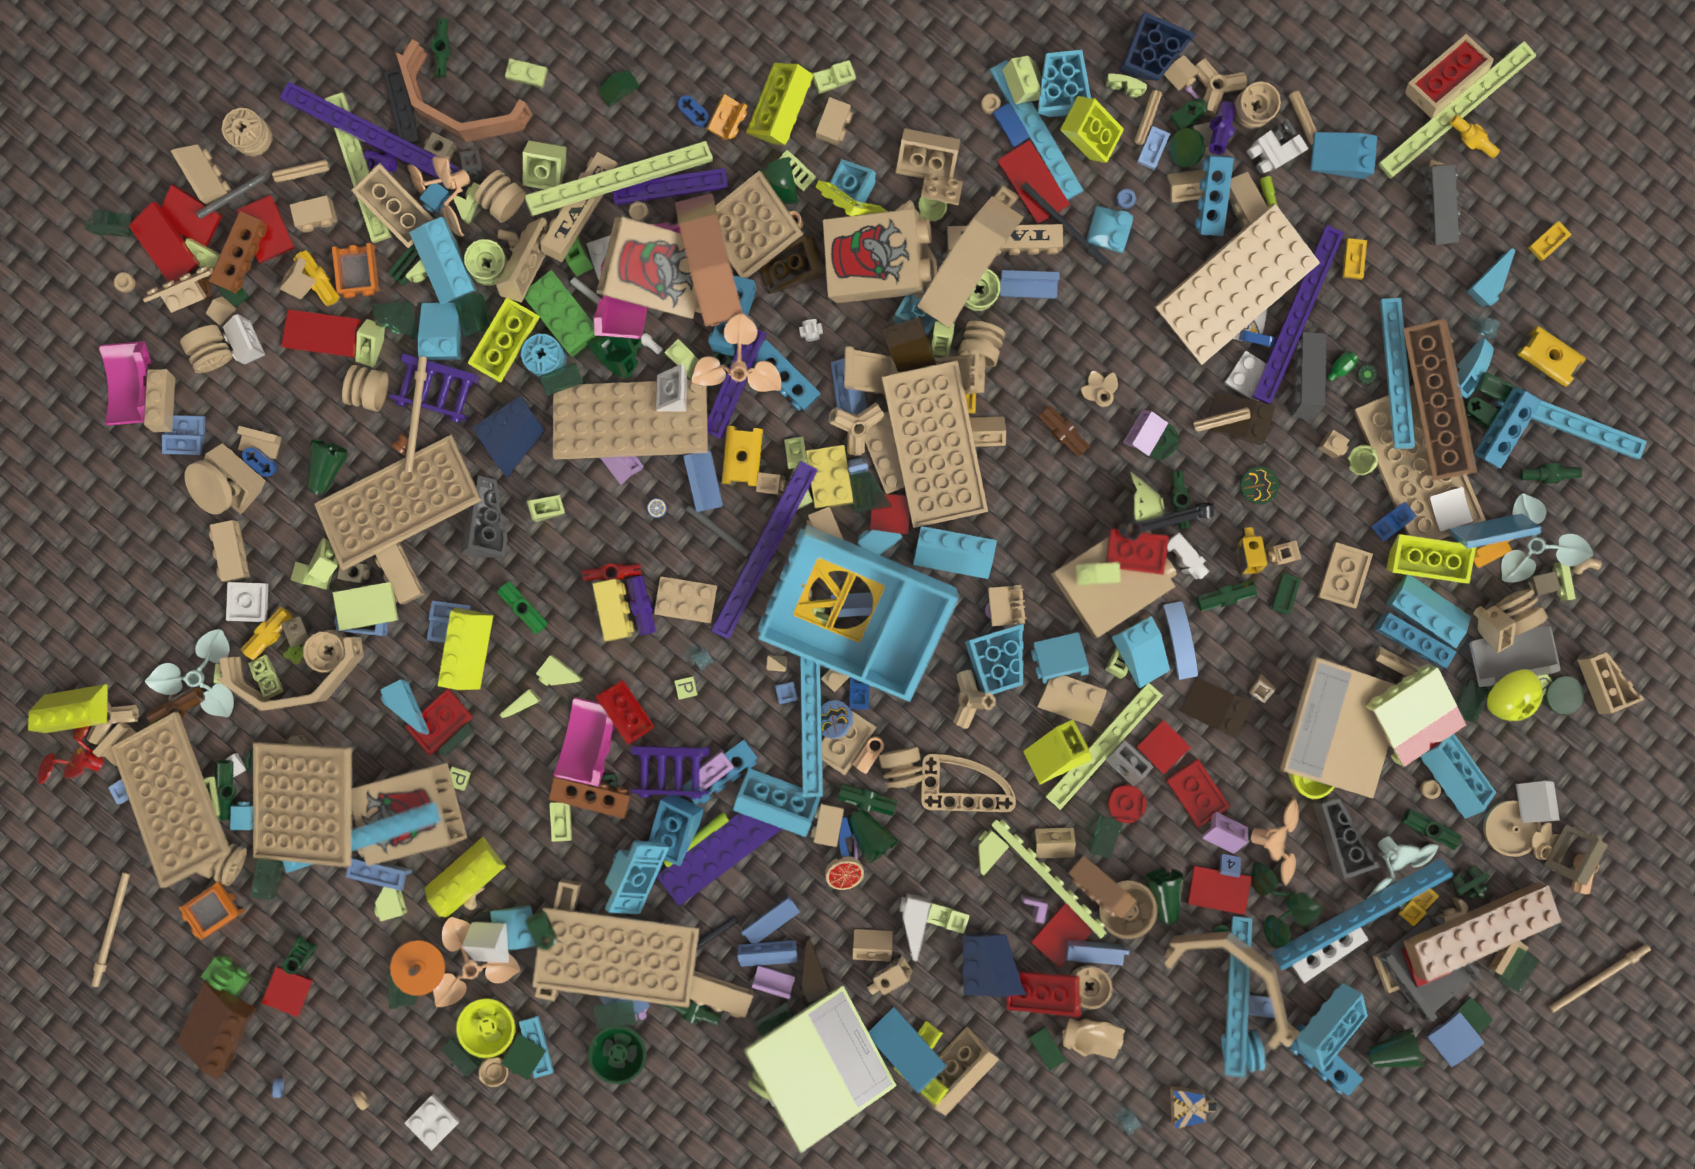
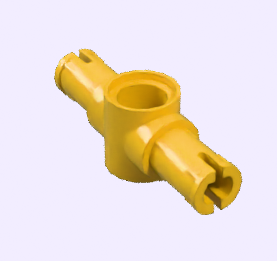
M1458 114L1450 120L1449 123L1461 133V139L1468 147L1473 150L1475 148L1481 149L1492 159L1498 155L1500 150L1489 141L1488 133L1480 125L1469 124Z

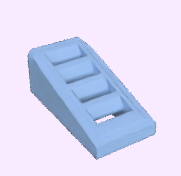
M864 457L847 461L850 476L868 471V463Z

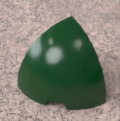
M789 157L767 164V167L758 168L753 173V175L758 171L763 173L783 204L799 203Z
M597 335L587 342L596 358L608 370L620 377L627 379L638 364L636 355L638 348H641L642 345L641 338Z

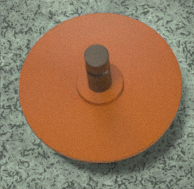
M419 940L408 942L395 952L391 960V976L396 986L407 994L416 996L428 994L439 986L444 977V958L441 952L429 942Z

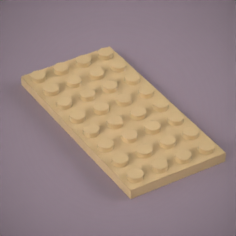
M1273 203L1154 307L1199 364L1202 365L1320 262L1278 206Z
M958 361L881 377L912 527L917 528L988 512Z
M687 380L686 411L659 412L656 411L657 381L555 385L553 392V458L555 460L708 453L707 386L692 383L691 380Z
M1415 385L1409 387L1415 440L1414 448H1393L1389 395L1353 411L1367 444L1372 446L1378 454L1377 467L1394 507L1397 508L1400 504L1406 502L1417 515L1414 520L1403 527L1406 535L1441 540L1450 536L1449 529L1439 530L1431 504V496L1463 487L1473 520L1463 525L1483 522L1486 519L1467 475L1433 480Z
M452 435L414 453L412 472L404 471L406 458L314 504L342 570L482 501Z
M174 712L111 747L161 888H166L231 853L179 713Z
M543 908L549 916L551 925L557 935V942L546 951L538 948L533 987L689 1007L699 935L698 927ZM550 938L543 939L544 943L550 941Z

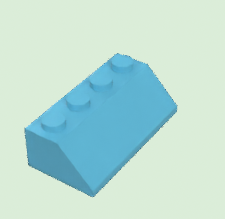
M440 217L409 232L441 305L477 291L446 218Z
M921 526L913 565L988 579L997 540Z
M1411 575L1404 576L1385 604L1449 648H1456L1467 633L1471 616Z
M1455 734L1420 756L1423 763L1433 773L1435 780L1440 783L1446 795L1450 797L1456 805L1458 812L1465 819L1484 811L1495 796L1496 791Z
M749 768L733 810L806 837L820 797H803V788Z
M1342 983L1339 988L1333 991L1331 998L1322 1004L1316 1016L1310 1019L1307 1027L1299 1032L1297 1041L1300 1050L1320 1071L1323 1072L1367 1018L1368 1014L1363 994Z

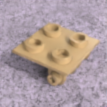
M926 174L921 197L959 205L963 182L956 179L939 177L935 174Z
M1021 585L988 588L992 626L1025 623L1027 618L1025 617V606H1023V602H1025L1023 600L1024 589H1022Z

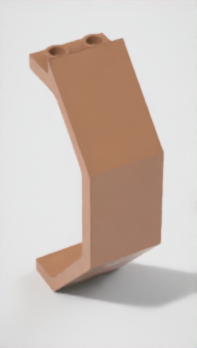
M412 39L404 47L403 55L396 52L409 98L415 110L423 118L466 142L523 131L532 116V112L527 104L519 99L513 111L508 115L459 123L423 102L416 81V75L427 54L423 52L424 49L419 46V43Z
M713 194L675 202L681 235L705 325L717 326L721 322L729 321L737 314H743Z

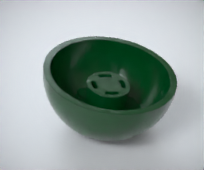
M622 1025L607 1027L600 1031L590 1044L588 1051L589 1064L595 1075L607 1083L624 1084L630 1082L644 1068L646 1062L644 1041L636 1031Z

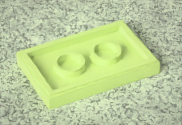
M392 582L333 593L339 631L398 620Z

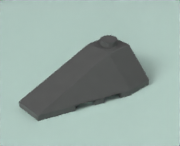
M477 476L475 486L482 501L469 508L461 554L478 558L504 557L507 533L504 531V517L501 515L499 504L501 501L497 480Z

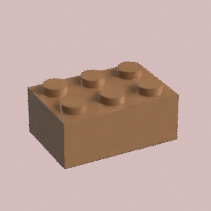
M1085 856L1069 872L1073 877L1072 882L1113 917L1117 915L1122 919L1136 902L1132 896Z

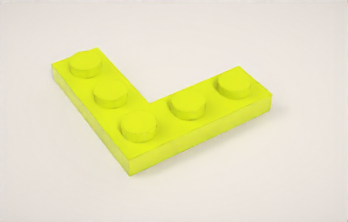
M819 180L816 188L822 192V196L832 199L834 205L844 208L845 213L850 216L888 212L881 206L855 201L832 183Z
M928 1021L924 1023L918 1032L932 1049L943 1034ZM894 1067L893 1069L901 1075V1073ZM934 1078L921 1093L934 1105H939L949 1089L938 1079Z

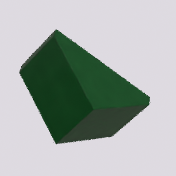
M627 70L611 74L598 92L608 107L638 89L640 85L631 71Z

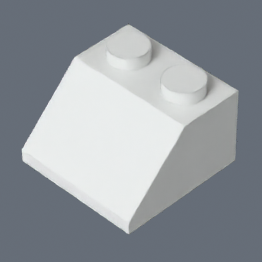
M236 314L223 326L225 331L223 334L228 344H231L233 349L231 353L236 361L247 364L265 355L250 320Z

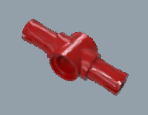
M640 563L632 565L607 564L596 569H583V575L589 574V576H583V581H608L624 579L628 576H641V570L635 571V569H641ZM614 567L617 571L616 576L610 578L607 574L608 569Z

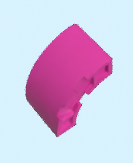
M603 260V262H602V264H601V272H602L604 260ZM602 295V300L598 301L594 316L595 335L641 338L647 307Z
M145 341L100 345L99 350L103 358L108 384V409L105 424L109 426L144 422L147 372L149 370L148 364H151Z
M577 697L573 699L566 737L554 771L555 777L599 787L605 769V759L609 755L612 743L610 741L612 732L615 729V725L599 702Z

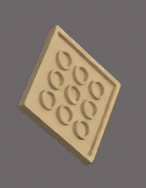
M761 171L754 174L715 206L728 259L742 278L747 279L804 234Z
M885 412V418L868 429L865 434V443L886 494L904 488L889 412Z

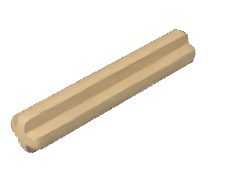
M1153 90L1135 138L1136 144L1144 145L1162 96L1160 91Z
M1294 91L1289 95V98L1309 144L1313 145V136L1317 130L1300 91Z
M321 160L273 171L272 176L274 181L281 182L329 171L330 168L327 160Z
M1242 408L1194 421V428L1199 432L1249 419L1251 417L1250 410Z

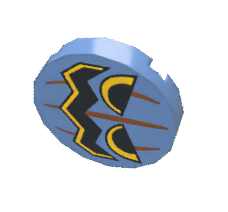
M837 700L828 701L821 706V734L831 739H838L846 735L853 723V713L850 707Z

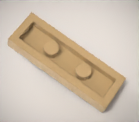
M1381 646L1375 651L1376 661L1405 676L1414 674L1420 668Z

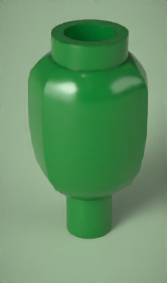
M1352 351L1342 354L1332 365V372L1326 376L1327 379L1332 382L1336 377L1347 375L1356 366L1358 357Z

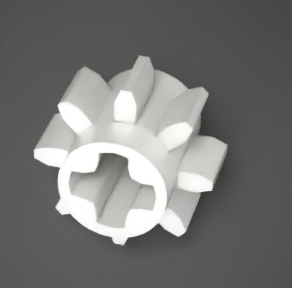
M816 319L803 321V327H799L801 338L805 337L806 342L820 339L819 334H823L821 323L817 324Z

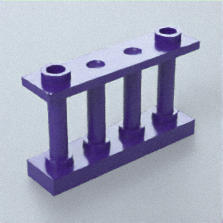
M402 354L401 361L406 364L407 370L399 396L391 394L390 398L395 400L394 404L406 407V404L413 405V400L406 397L414 371L418 368L419 358ZM427 361L425 369L427 377L423 385L421 408L448 415L450 420L455 422L467 421L468 417L461 414L469 386H472V383L478 385L480 377L476 374ZM436 373L443 375L442 378L444 379L436 406L434 407L425 404V400L433 375L435 376ZM456 378L461 380L462 386L454 412L443 409L450 383Z
M631 747V755H639V758H641V788L631 789V793L639 794V797H650V794L690 796V799H702L703 795H709V791L700 790V760H702V756H709V748ZM650 755H656V759H658L657 789L648 788V758H650ZM667 756H673V759H675V789H665V759H667ZM685 756H690V760H692V790H682V766Z

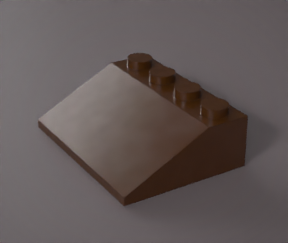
M205 980L177 1043L201 1071L219 1079L229 1069L256 1011V1007L223 989L219 990Z

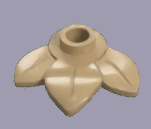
M1092 371L1088 378L1089 386L1082 387L1081 392L1087 400L1095 401L1101 407H1107L1113 402V393L1118 388L1117 377L1115 373H1111L1104 379L1102 375ZM1102 394L1107 396L1106 401L1101 400L1100 396Z
M1550 822L1542 825L1539 832H1534L1531 839L1534 856L1539 860L1548 859L1560 834H1552V824Z

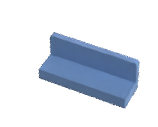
M1002 270L1000 274V296L1055 299L1057 298V284L1060 272Z
M845 358L831 362L837 408L858 415L867 409L865 392L845 389Z
M708 451V453L685 455L684 460L696 512L722 507L723 501L711 451Z
M872 593L848 594L838 617L869 616L873 608ZM831 595V599H836V596Z
M358 856L351 858V866L347 869L346 877L401 891L404 888L406 875L411 874L412 869L385 862L367 866L365 858Z
M787 896L742 929L741 933L748 938L751 944L758 943L797 915L800 910L791 897Z
M796 940L738 945V962H740L741 967L798 962Z
M1067 940L1065 959L1067 961L1123 965L1124 954L1129 955V950L1123 944Z

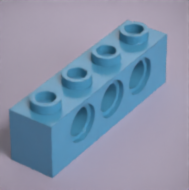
M1207 154V159L1203 161V171H1205L1204 179H1201L1200 182L1202 197L1198 199V210H1200V213L1195 221V229L1202 235L1224 236L1234 158L1231 156ZM1220 171V177L1217 180H1212L1213 172ZM1213 190H1217V197L1210 200L1209 194ZM1215 210L1214 217L1207 219L1208 211Z
M733 276L738 297H741L739 301L742 312L748 316L756 292L755 281ZM728 321L721 322L719 325L714 326V332L710 333L708 343L713 352L735 356L738 343L730 344L727 342L725 335L722 333Z
M765 340L753 366L755 367L759 361L774 360L779 374L787 373L790 376L786 382L781 381V390L779 392L784 397L788 395L793 400L791 404L798 411L802 409L805 412L821 396L820 392ZM795 386L802 387V394H793V388Z
M1514 387L1475 450L1474 455L1501 469L1542 401L1527 391Z
M1382 613L1373 629L1438 668L1447 669L1456 654V651L1391 613Z
M745 739L725 753V756L731 763L733 757H740L742 765L740 767L734 766L733 769L727 772L725 778H720L711 785V789L706 790L709 791V795L714 791L719 793L726 787L724 783L731 779L733 782L742 775L740 771L745 767L749 769L757 764L755 760L758 756ZM692 779L682 786L684 790H692ZM703 795L702 799L691 800L695 803V805H697L699 802L701 803V805H703L709 799H711V797L709 795Z
M1300 1023L1295 1029L1300 1032L1306 1027ZM1296 1038L1288 1048L1294 1054L1298 1055L1300 1053L1305 1058L1302 1061L1312 1068L1315 1065L1300 1050ZM1337 1055L1323 1072L1320 1070L1317 1072L1323 1080L1327 1081L1329 1079L1334 1084L1331 1087L1340 1095L1344 1092L1349 1096L1363 1080L1358 1073ZM1341 1070V1075L1334 1078L1335 1071Z

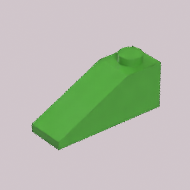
M578 236L565 257L568 265L577 277L594 268Z

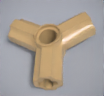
M1206 59L1201 60L1195 66L1199 70L1196 75L1197 78L1207 88L1204 100L1208 104V109L1205 115H1216L1223 94L1242 91L1247 88V77L1244 72L1225 76L1219 75ZM1213 83H1218L1221 89L1214 88Z
M877 403L858 415L848 413L836 407L831 410L828 422L848 431L847 453L858 456L865 452V434L868 429L884 419L885 415Z
M965 670L956 675L961 693L959 695L960 707L953 722L962 728L970 726L976 709L991 710L996 703V698L993 697L992 693L978 691L972 670Z
M107 700L109 720L105 724L93 725L87 740L99 745L110 733L114 724L137 722L139 717L137 705L112 707Z

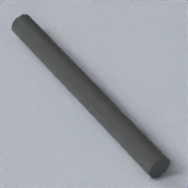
M262 174L257 175L196 212V216L199 219L204 218L265 181V178Z
M691 504L687 507V512L744 556H748L751 550L704 514L696 512V508Z

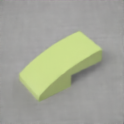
M849 60L832 65L830 69L813 73L812 78L818 94L847 84L855 80L856 76Z
M930 902L926 922L964 934L970 915Z

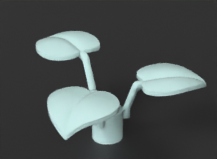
M1523 493L1514 504L1513 515L1522 513L1536 524H1539L1546 517V507L1540 500ZM1576 534L1562 535L1559 539V545H1546L1544 539L1532 535L1533 539L1529 542L1528 547L1530 551L1527 555L1521 550H1511V552L1505 554L1501 564L1502 580L1504 582H1518L1529 578L1536 569L1535 561L1529 557L1533 553L1539 554L1545 549H1558L1556 557L1565 566L1581 564L1593 556V551L1587 541Z
M221 629L213 630L199 639L196 644V654L201 658H205V660L197 670L187 673L185 677H180L181 670L178 666L172 663H165L159 665L145 680V683L153 690L165 695H173L181 691L183 687L181 680H184L191 687L199 685L201 688L203 687L208 690L204 692L205 701L200 703L202 709L211 715L229 717L234 706L231 690L222 683L215 684L211 689L203 683L204 674L201 672L209 660L213 663H219L220 658L228 657L230 647L224 632Z
M1389 836L1382 839L1378 843V847L1385 854L1383 858L1389 869L1390 877L1381 881L1367 898L1398 882L1397 879H1394L1393 870H1399L1412 862L1411 866L1414 868L1425 865L1433 858L1439 846L1430 844L1419 850L1411 846H1397Z

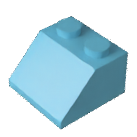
M866 530L858 536L859 541L857 544L863 549L881 555L900 541L902 536L898 533L877 530L869 532Z
M529 905L490 911L492 923H507L508 950L536 946V942L525 922L526 918L532 916V910Z

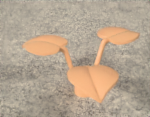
M436 156L433 157L432 162L435 172L440 179L424 181L421 172L414 165H407L411 181L420 194L425 192L426 185L443 182L446 188L456 190L444 202V206L441 207L442 217L446 218L451 231L456 235L464 236L457 216L449 206V202L458 193L462 192L461 187L470 184L467 172L462 169L450 175L449 157Z
M742 313L733 316L727 322L724 330L725 339L728 343H738L737 361L732 364L731 370L725 365H720V361L717 358L706 356L697 362L691 379L692 383L698 385H717L725 380L726 370L735 381H743L748 376V383L754 390L762 392L781 390V377L777 368L772 363L759 361L756 363L755 369L749 368L747 370L746 364L741 361V343L750 344L757 336L756 325Z
M1292 797V800L1285 809V825L1283 827L1267 828V830L1254 828L1251 835L1252 843L1264 845V848H1268L1274 860H1279L1283 856L1281 876L1284 886H1287L1296 868L1295 855L1293 853L1287 855L1283 852L1286 830L1288 829V832H1293L1299 820V807L1294 797Z
M450 917L443 926L442 941L449 951L454 952L461 948L465 963L462 967V975L455 977L451 973L444 974L439 986L433 990L435 1006L445 1007L452 1005L465 995L467 986L465 982L459 979H473L478 975L479 971L487 967L485 970L487 979L493 983H503L520 972L519 964L510 954L508 963L487 962V964L478 966L476 961L469 960L462 945L471 924L464 920Z

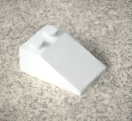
M906 893V897L901 899L900 911L903 914L913 960L917 961L931 903L929 898Z

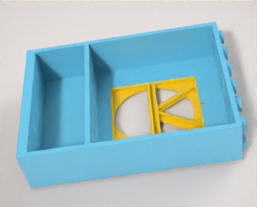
M806 524L805 529H800L797 536V547L793 546L788 559L789 564L785 563L780 578L782 581H777L772 596L774 599L770 598L766 607V616L763 615L757 630L760 632L759 639L910 702L958 600L957 588ZM829 572H848L841 590L829 576ZM858 576L871 590L873 596L872 611L868 618L858 626L847 629L834 628L835 621L853 581ZM821 577L836 596V599L809 601V590L814 581ZM833 607L825 624L814 615L812 609Z

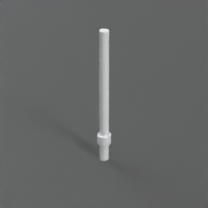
M576 277L571 280L570 283L595 304L598 305V301L602 300ZM642 333V344L645 347L648 346L659 355L663 349L652 340L650 335Z

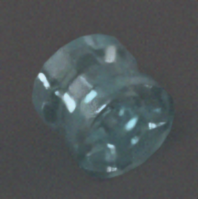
M1483 318L1481 320L1482 327L1478 330L1477 334L1484 338L1496 339L1498 335L1497 329L1500 328L1501 322Z
M705 647L698 654L694 653L692 655L701 671L707 665L715 663Z
M1132 1111L1128 1113V1116L1119 1118L1129 1136L1133 1134L1134 1130L1142 1128V1125Z

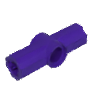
M1224 101L1220 103L1217 117L1210 123V129L1213 133L1209 151L1212 154L1221 155L1225 153L1228 139L1235 132L1232 121L1236 105L1233 102Z
M643 576L627 579L631 597L630 605L632 613L636 617L640 636L657 632L652 615L653 607L650 596L647 595Z

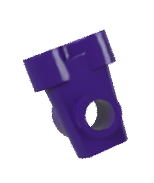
M371 150L365 151L364 158L368 161V168L370 170H373L381 163L389 172L396 171L397 164L392 155L388 153L381 155Z

